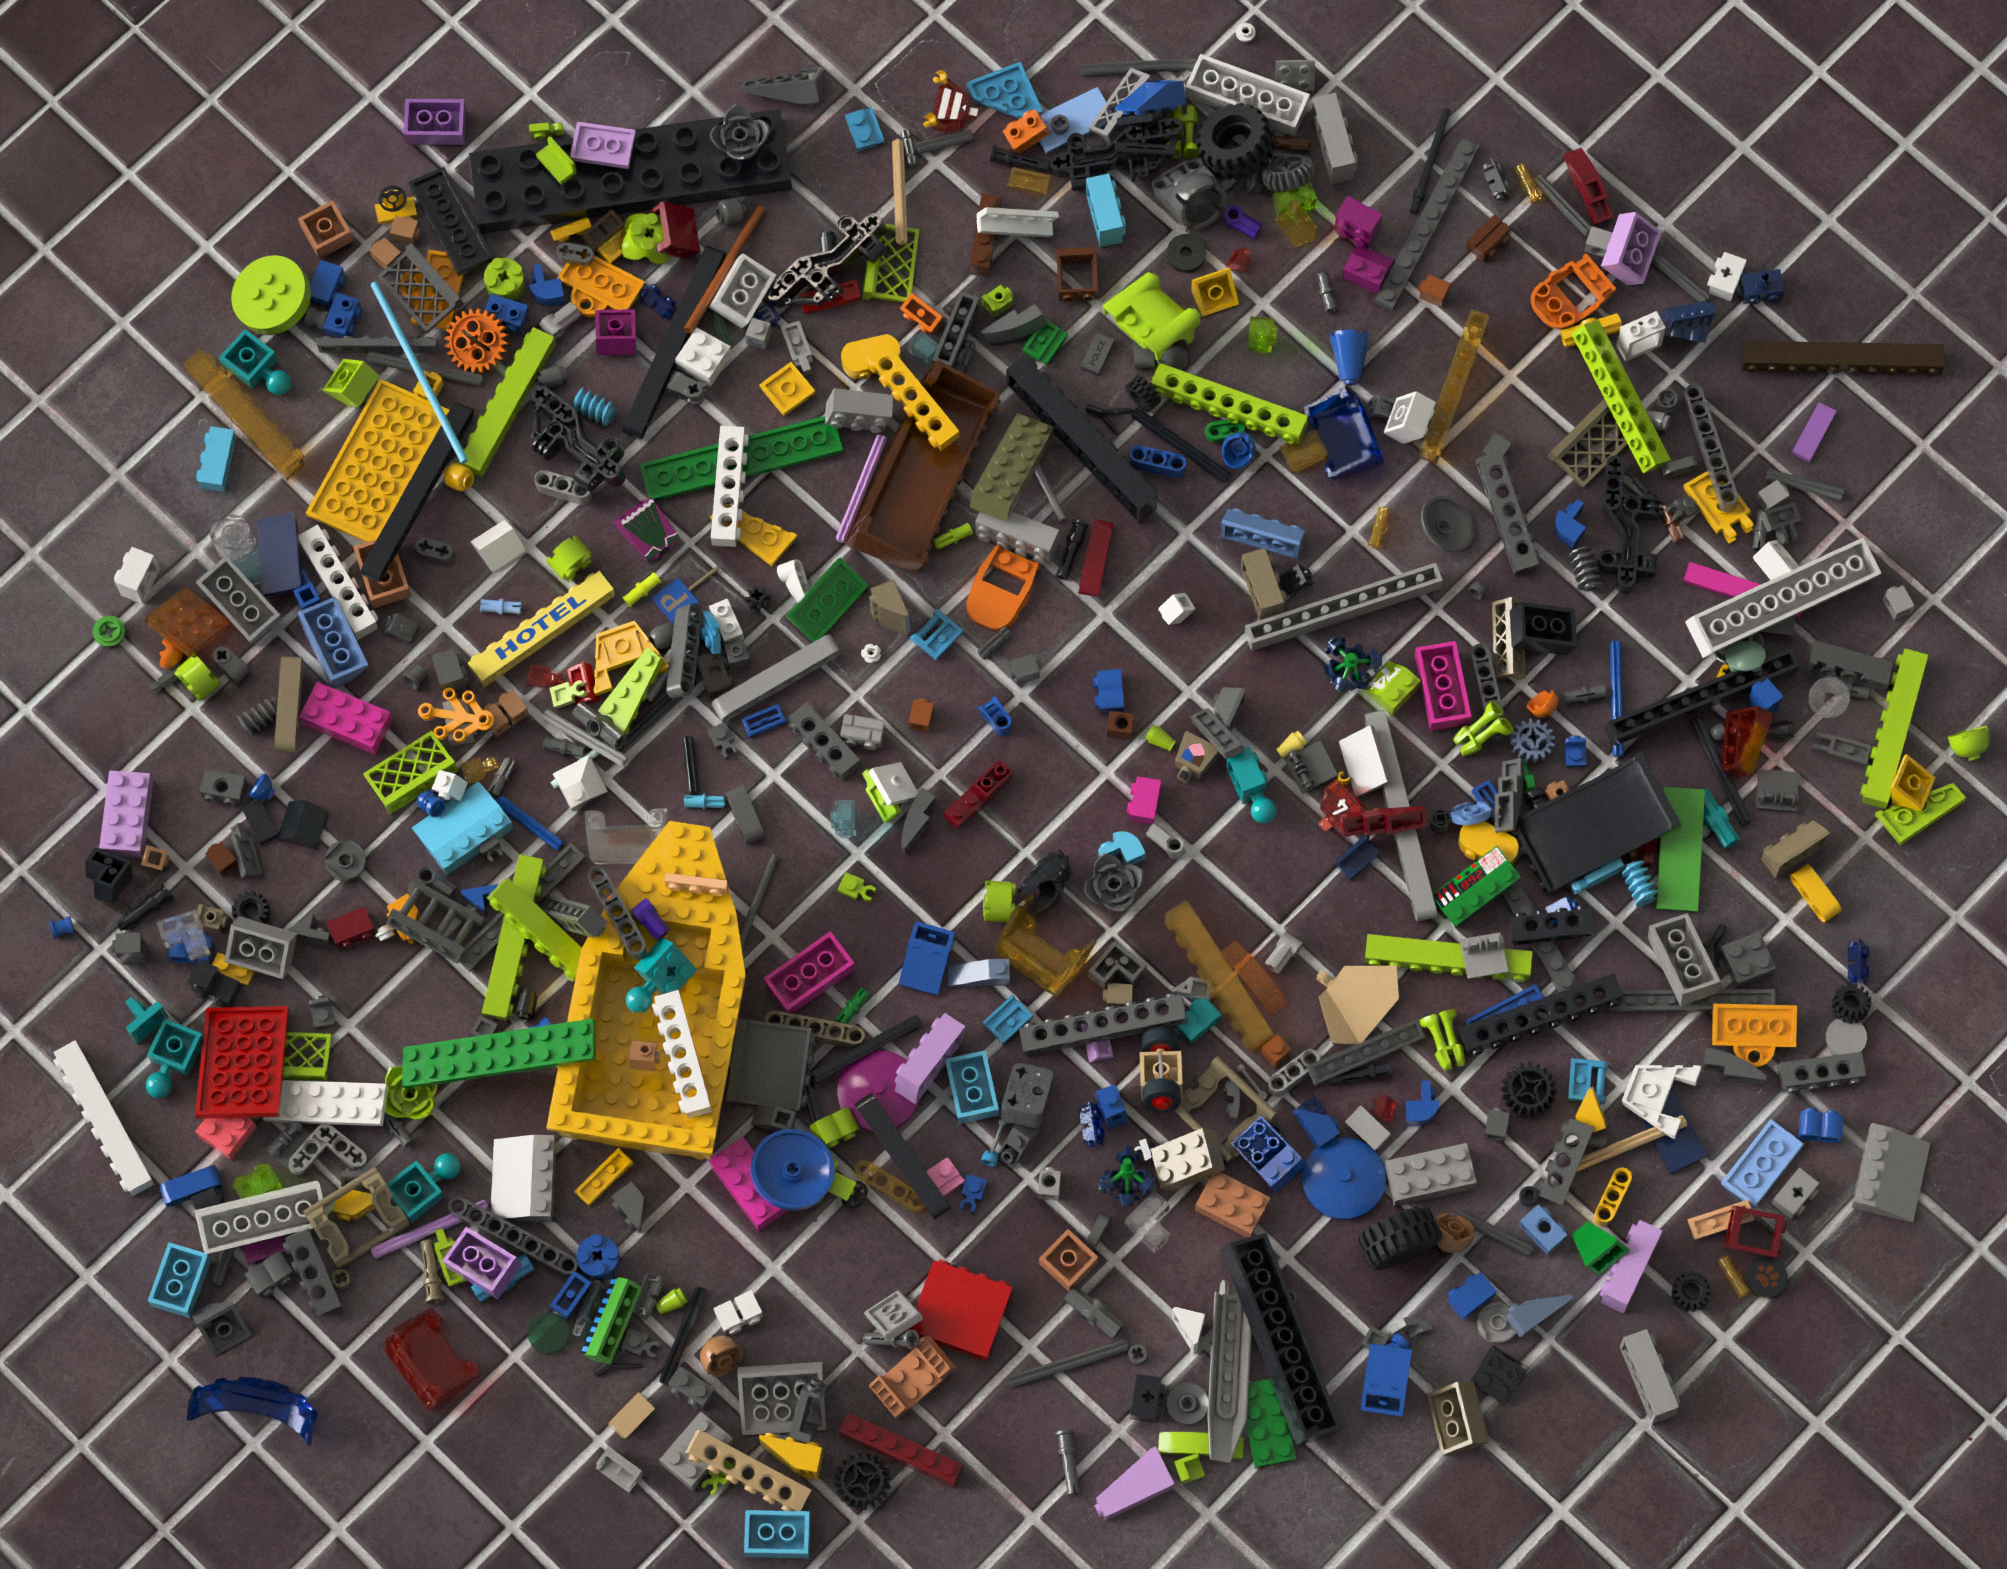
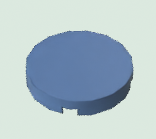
M1465 802L1453 807L1450 812L1451 821L1459 825L1481 823L1491 817V808L1484 802H1477V805Z

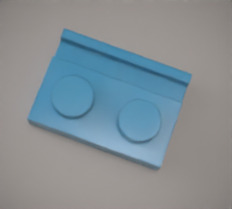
M872 106L869 109H862L845 115L858 152L875 147L877 144L885 143Z
M703 611L702 615L705 620H702L700 638L704 640L706 647L710 649L712 654H720L721 639L718 632L720 625L711 611Z
M1012 994L983 1021V1025L1004 1045L1019 1031V1028L1024 1027L1033 1018V1014Z

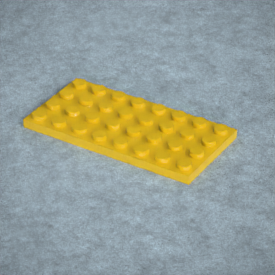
M380 379L307 509L306 516L365 543L376 540L441 426L430 401ZM442 407L445 415H447L449 409Z

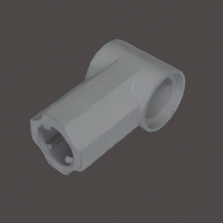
M570 302L554 315L549 314L544 317L539 325L547 334L554 336L556 340L563 335L568 326L581 317V314L577 307Z
M1158 821L1153 823L1146 836L1166 851L1170 858H1181L1185 851L1183 839L1174 835ZM1174 844H1178L1180 846L1178 850L1170 849V847Z
M1287 931L1281 936L1276 944L1277 947L1265 962V965L1277 974H1280L1292 957L1294 958L1303 946L1302 941Z

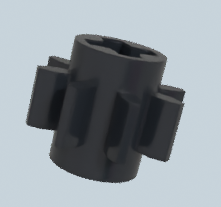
M755 585L754 589L747 590L749 597H745V602L750 603V610L756 608L760 612L761 608H768L766 600H770V594H765V587L760 589ZM760 596V600L756 601V597Z

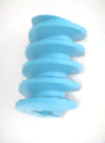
M582 387L574 398L573 407L577 412L581 411L582 415L588 414V418H595V421L598 423L602 421L603 426L609 425L616 414L618 406L612 408V401L605 405L606 398L604 397L598 401V394L591 398L592 391L589 390L584 394L585 388Z
M1644 860L1632 862L1621 869L1623 871L1622 876L1627 878L1625 883L1630 885L1628 890L1633 892L1632 898L1637 900L1635 902L1637 907L1654 902L1657 899L1656 897L1654 898V895L1658 893V890L1650 889L1655 883L1647 882L1651 875L1644 876L1648 868L1640 867L1645 863Z

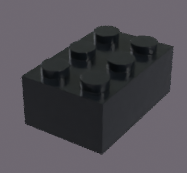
M1519 602L1509 611L1512 648L1567 655L1577 647L1575 609Z

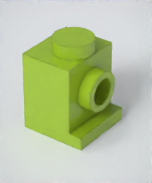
M1000 285L987 295L984 294L982 296V305L993 318H996L1013 306L1012 298L1014 296L1008 287L1004 289Z

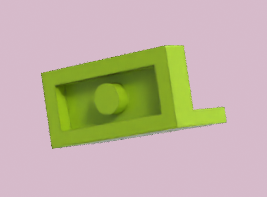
M550 136L547 138L548 145L539 151L536 156L562 185L577 173L575 163Z

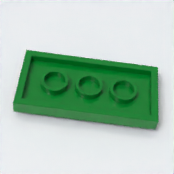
M838 558L785 617L813 643L823 637L869 585L841 558Z
M1266 1379L1249 1383L1247 1421L1245 1426L1254 1468L1296 1461L1291 1432L1271 1380Z

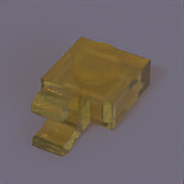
M494 756L487 758L483 762L478 757L461 763L468 784L487 778L485 772L499 768Z

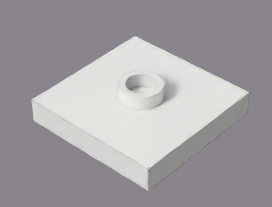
M901 762L875 767L869 771L887 806L913 801L918 795L917 789Z

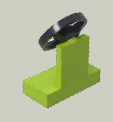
M833 1160L834 1178L828 1192L841 1198L843 1205L849 1209L859 1207L867 1197V1186L861 1181H853L837 1173L840 1167L839 1162ZM864 1188V1192L861 1199L857 1203H855L856 1199L859 1197L860 1191ZM850 1199L851 1205H847L845 1200L848 1201Z

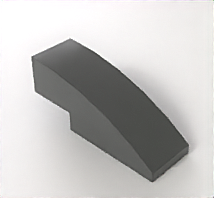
M1033 304L1020 314H1017L1015 310L1009 312L981 332L988 344H996L1025 337L1048 324L1041 311Z
M924 788L920 790L914 799L904 823L901 844L902 853L904 854L909 851L930 824V817L927 814L936 804V797Z
M1706 1048L1703 1069L1723 1072L1722 1080L1757 1085L1765 1084L1766 1075L1747 1061L1721 1050Z

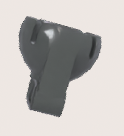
M1197 157L1178 164L1152 182L1156 200L1162 203L1181 225L1188 228L1202 229L1209 226L1221 215V210L1216 206V202L1219 207L1225 208L1227 203V194L1223 185L1203 165L1202 160Z

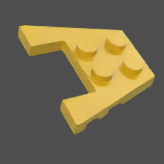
M635 621L596 634V669L594 675V693L596 696L613 691L608 671L636 662L647 647L663 659ZM665 660L658 674L668 671L669 665Z

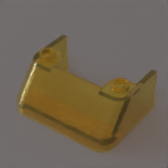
M1030 894L1014 908L995 944V951L1002 959H1009L1010 965L1048 993L1058 995L1083 967L1096 941L1092 940L1081 951L1073 948L1066 955L1059 952L1034 933L1036 920L1027 912L1034 898Z

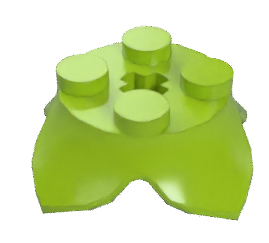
M654 213L629 216L624 225L626 235L622 241L623 257L631 260L647 257L655 264H666L670 255L658 253L657 245L664 241L661 217ZM646 233L651 234L652 238H650V236L647 238L645 236Z
M403 1066L390 1067L385 1078V1084L388 1085L385 1113L396 1118L407 1117L414 1120L428 1117L434 1109V1095L438 1084L405 1089L402 1087ZM408 1092H416L413 1098H407Z

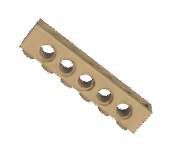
M701 1430L696 1431L685 1452L690 1455L688 1459L699 1465L703 1462L708 1465L707 1469L717 1475L719 1472L727 1475L726 1480L736 1485L738 1482L745 1485L744 1489L752 1494L758 1492L764 1495L763 1500L773 1505L775 1502L781 1504V1509L784 1511H801L811 1492V1489ZM709 1447L715 1451V1456L711 1460L705 1455V1451ZM727 1457H730L734 1463L733 1467L729 1470L724 1466V1460ZM746 1467L752 1471V1476L748 1480L742 1475ZM764 1477L770 1480L771 1484L768 1489H764L761 1486V1481ZM783 1487L789 1491V1496L786 1499H782L779 1494Z

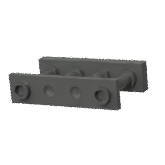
M412 878L407 890L411 895L400 911L392 909L386 924L458 964L465 950L461 944L472 927L479 931L484 918L476 911H471L431 889L424 882ZM419 897L428 902L429 905L420 919L415 921L407 915ZM437 907L447 914L438 929L433 931L425 925ZM455 917L465 924L455 940L451 941L444 937L443 934Z

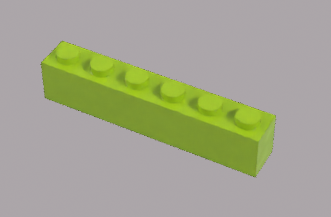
M509 878L502 880L487 897L490 900V905L495 910H500L505 915L504 918L511 925L515 924L520 929L519 932L524 938H530L535 943L534 947L539 952L545 953L555 967H560L565 972L564 975L568 980L575 981L582 948Z

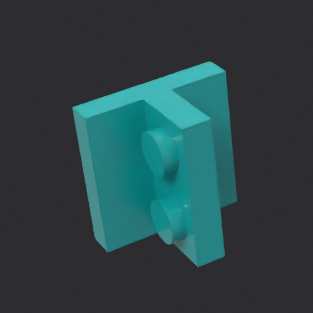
M132 997L125 1002L131 1013L136 1017L133 1022L125 1027L136 1044H139L158 1028L164 1018H169L158 1001L148 1009L140 1000L135 1001Z

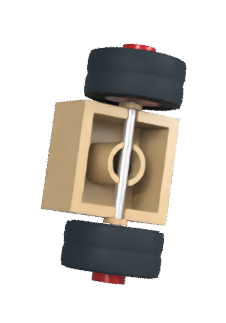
M1155 1026L1147 1029L1141 1038V1101L1143 1100L1144 1106L1151 1112L1168 1113L1176 1110L1180 1105L1181 1099H1183L1181 1051H1179V1036L1170 1027Z

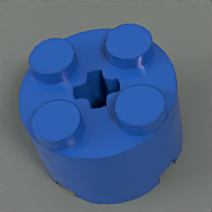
M594 1234L586 1238L578 1247L577 1262L582 1274L589 1280H608L619 1270L620 1255L615 1243L608 1237ZM602 1256V1260L600 1261L599 1259H597L595 1261V1257Z

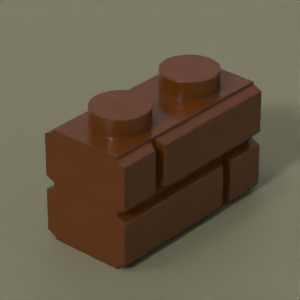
M1493 215L1467 240L1466 247L1482 262L1487 258L1492 259L1498 252L1497 249L1501 245H1507L1511 240L1512 229L1505 222H1502L1497 215Z

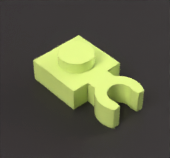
M576 681L571 686L569 682L550 688L554 707L558 709L575 703V696L585 697L587 695L586 691L579 692V688L584 686L585 683L583 681Z

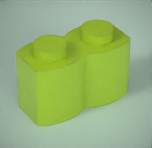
M848 1107L826 1116L809 1126L813 1135L819 1138L828 1149L838 1145V1140L844 1139V1141L852 1139L856 1136L855 1132L859 1130Z

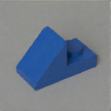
M499 884L461 890V893L467 903L484 915H487L485 900L490 902L487 897Z

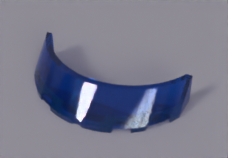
M239 1377L238 1380L230 1381L226 1378H219L213 1384L204 1387L199 1385L193 1389L189 1398L186 1420L192 1421L206 1414L223 1411L257 1413L274 1418L290 1426L303 1438L306 1445L311 1446L318 1413L316 1409L313 1410L306 1402L307 1398L304 1395L289 1391V1387L281 1383L255 1377Z

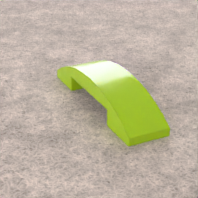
M1159 1433L1158 1452L1161 1455L1179 1456V1454L1193 1455L1198 1453L1199 1455L1210 1456L1209 1433ZM1240 1437L1232 1459H1243V1437Z

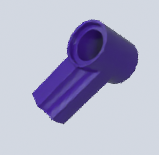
M1236 205L1229 206L1225 211L1223 221L1227 228L1236 229L1253 240L1257 237L1263 226L1262 223L1243 213L1241 208ZM1236 215L1237 219L1233 220L1230 219L1228 216Z
M647 898L630 910L640 925L643 924L656 941L666 936L670 931V928L657 914L656 908Z

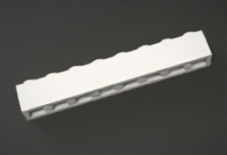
M76 1040L55 1051L56 1059L53 1061L59 1071L63 1069L66 1075L63 1079L67 1087H73L75 1093L72 1096L77 1105L82 1104L84 1108L82 1114L86 1122H92L94 1128L91 1131L96 1140L101 1139L103 1143L101 1149L105 1157H111L113 1163L110 1166L115 1175L120 1174L122 1178L120 1184L124 1192L129 1191L134 1196L154 1185Z

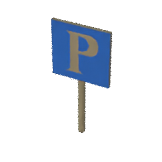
M716 566L689 588L679 578H676L651 599L670 622L674 623L677 608L692 603H699L690 591L718 571L719 567Z

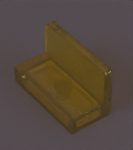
M1297 200L1289 202L1288 213L1276 218V223L1294 247L1315 239L1316 225Z

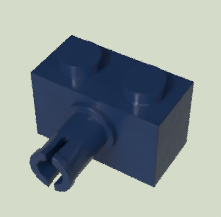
M1781 269L1741 274L1739 285L1743 304L1755 305L1761 301L1776 302L1783 299L1785 289Z

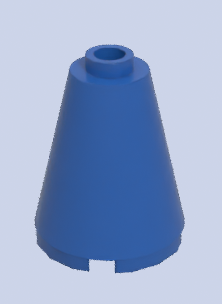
M1357 330L1335 331V335L1330 333L1340 381L1345 382V385H1356L1361 380L1370 338L1368 331L1362 330V334H1358Z

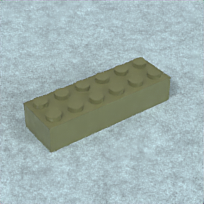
M1017 413L975 486L969 508L1007 522L1051 444L1054 427Z

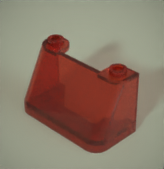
M432 1307L392 1328L383 1344L385 1354L428 1410L438 1407L480 1374L476 1363L470 1360L462 1362L439 1331L442 1318Z

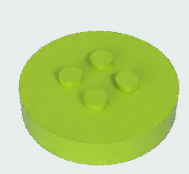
M277 255L262 257L250 263L239 274L232 290V306L236 316L250 330L264 335L282 333L293 327L307 311L311 299V286L304 271L292 260Z

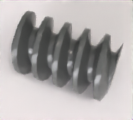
M1589 546L1575 549L1569 554V559L1572 561L1571 566L1574 568L1573 573L1577 575L1575 577L1576 582H1578L1577 587L1579 590L1587 592L1596 590L1604 585L1603 582H1597V580L1601 579V575H1595L1599 568L1592 567L1597 564V560H1590L1595 556V553H1588L1592 549Z
M273 697L272 702L264 699L265 706L258 703V710L251 707V714L244 711V718H241L239 715L236 716L246 733L254 736V728L261 732V724L268 728V720L274 724L276 723L277 703Z

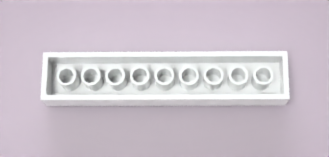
M1863 537L1696 614L1685 621L1704 658L1868 582L1882 573Z

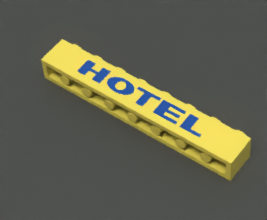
M600 571L596 574L588 575L583 583L571 587L566 595L557 597L550 606L537 611L536 616L530 620H524L514 631H508L503 636V639L497 643H491L483 653L474 655L470 662H468L471 672L481 685L486 687L615 596L614 589Z

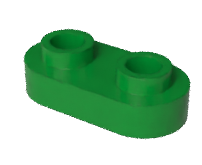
M1228 420L1211 422L1205 428V437L1212 443L1224 442L1228 435L1235 434L1232 432L1234 429L1245 433V426L1242 422L1234 424Z

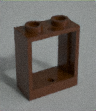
M1096 247L1056 249L1059 300L1065 302H1072L1076 299L1092 301L1098 298ZM1091 262L1093 288L1063 290L1062 264Z

